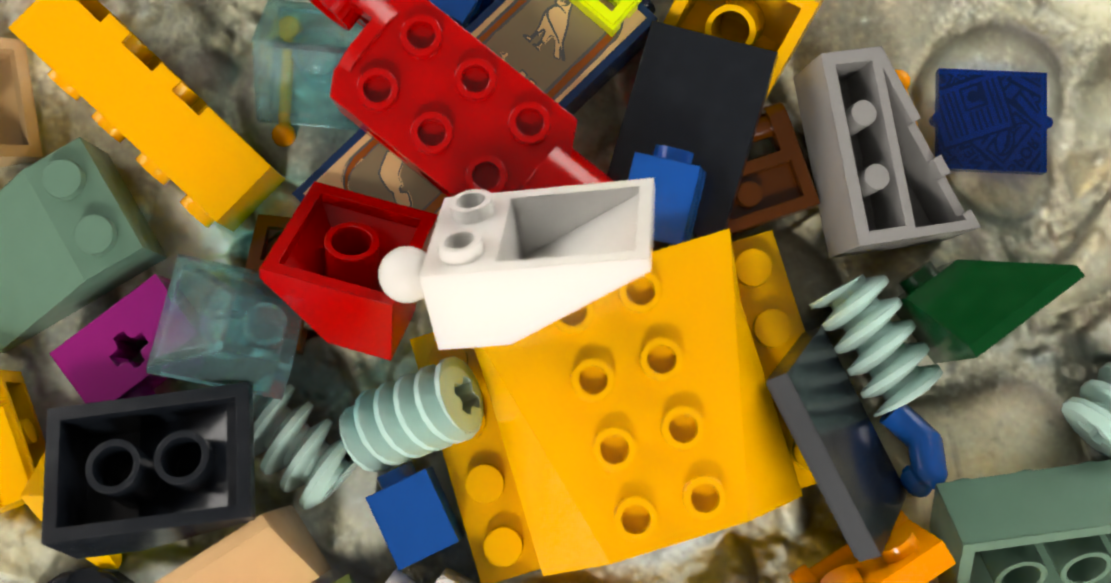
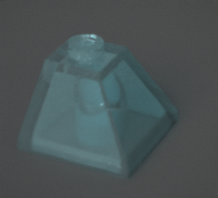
M178 253L146 373L210 386L249 382L253 386V394L282 400L293 365L302 318L260 279L259 271Z

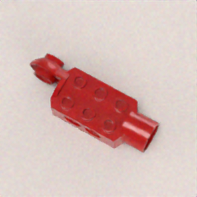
M309 0L325 16L343 29L350 31L356 23L364 28L350 44L339 64L333 70L330 98L344 116L446 197H454L461 192L473 189L498 193L614 182V180L573 148L578 121L576 117L429 0Z

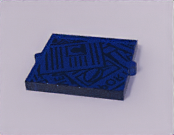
M939 68L935 72V113L929 118V123L935 127V157L942 155L950 171L1031 175L1047 173V129L1053 125V120L1047 116V73Z

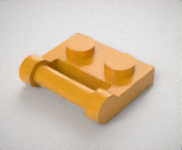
M900 510L881 557L859 562L854 557L848 543H846L810 568L805 564L801 565L789 573L788 577L792 583H928L955 565L956 562L943 540L909 520L906 514Z

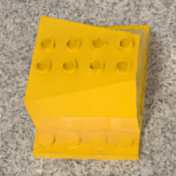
M729 228L653 251L650 272L511 345L439 350L434 332L410 339L418 370L428 365L434 364L437 366L440 360L455 356L463 360L471 368L480 385L484 411L480 430L472 439L442 449L480 583H497L541 569L543 576L620 562L749 522L802 497L801 488L817 484L765 384L767 378L801 334L805 332L772 230L732 242Z

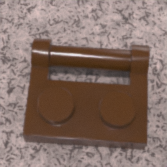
M781 102L763 107L753 143L768 138L773 144L775 152L747 161L727 229L730 228L731 236L813 209L820 204L789 115ZM694 235L695 239L701 237L698 235Z

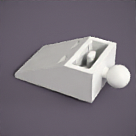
M654 178L498 193L473 189L461 192L454 197H445L427 253L413 246H401L391 250L380 263L378 271L379 283L383 291L391 299L401 303H413L425 298L439 350L511 345L651 271L656 192Z

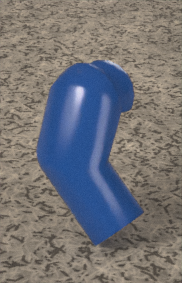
M908 404L883 414L880 423L908 447L910 465H907L902 470L900 481L903 487L915 497L923 498L928 496L932 489L935 490L937 483H945L948 477L941 435Z

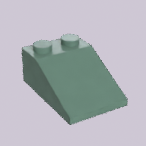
M81 137L26 167L0 190V353H6L168 258L109 154Z

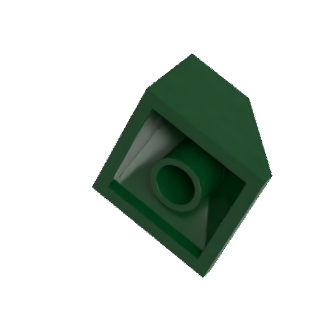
M957 259L936 268L931 261H928L899 282V285L905 292L898 296L903 305L896 314L900 320L911 319L915 323L916 328L912 335L917 342H925L930 350L927 355L934 364L977 358L1085 277V275L1077 265Z

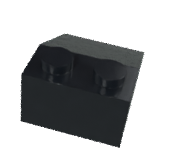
M249 382L47 409L42 545L76 559L143 551L256 520L253 386Z

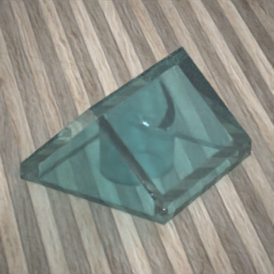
M268 0L251 39L256 118L258 122L277 124L284 122L300 126L359 130L360 128L344 116L330 98L333 70L339 64L350 44L364 28L356 23L350 31L345 30L325 16L312 3Z

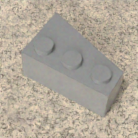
M882 46L821 53L793 77L814 186L820 201L818 206L829 259L946 241L981 228L972 210L964 211L945 177L951 172L942 155L934 157L917 126L916 121L921 119Z

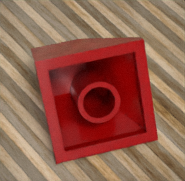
M314 181L260 266V279L327 343L391 361L414 315L417 301L401 303L391 299L383 291L379 283V266L383 258L391 250L401 246H413L427 253L439 215Z

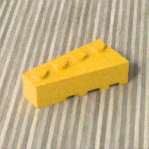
M36 0L8 27L51 68L47 75L62 90L76 101L83 97L96 110L91 117L101 128L120 143L127 138L141 151L135 160L151 176L163 185L171 179L186 193V196L180 203L207 228L216 221L234 232L285 180L273 166L98 0Z

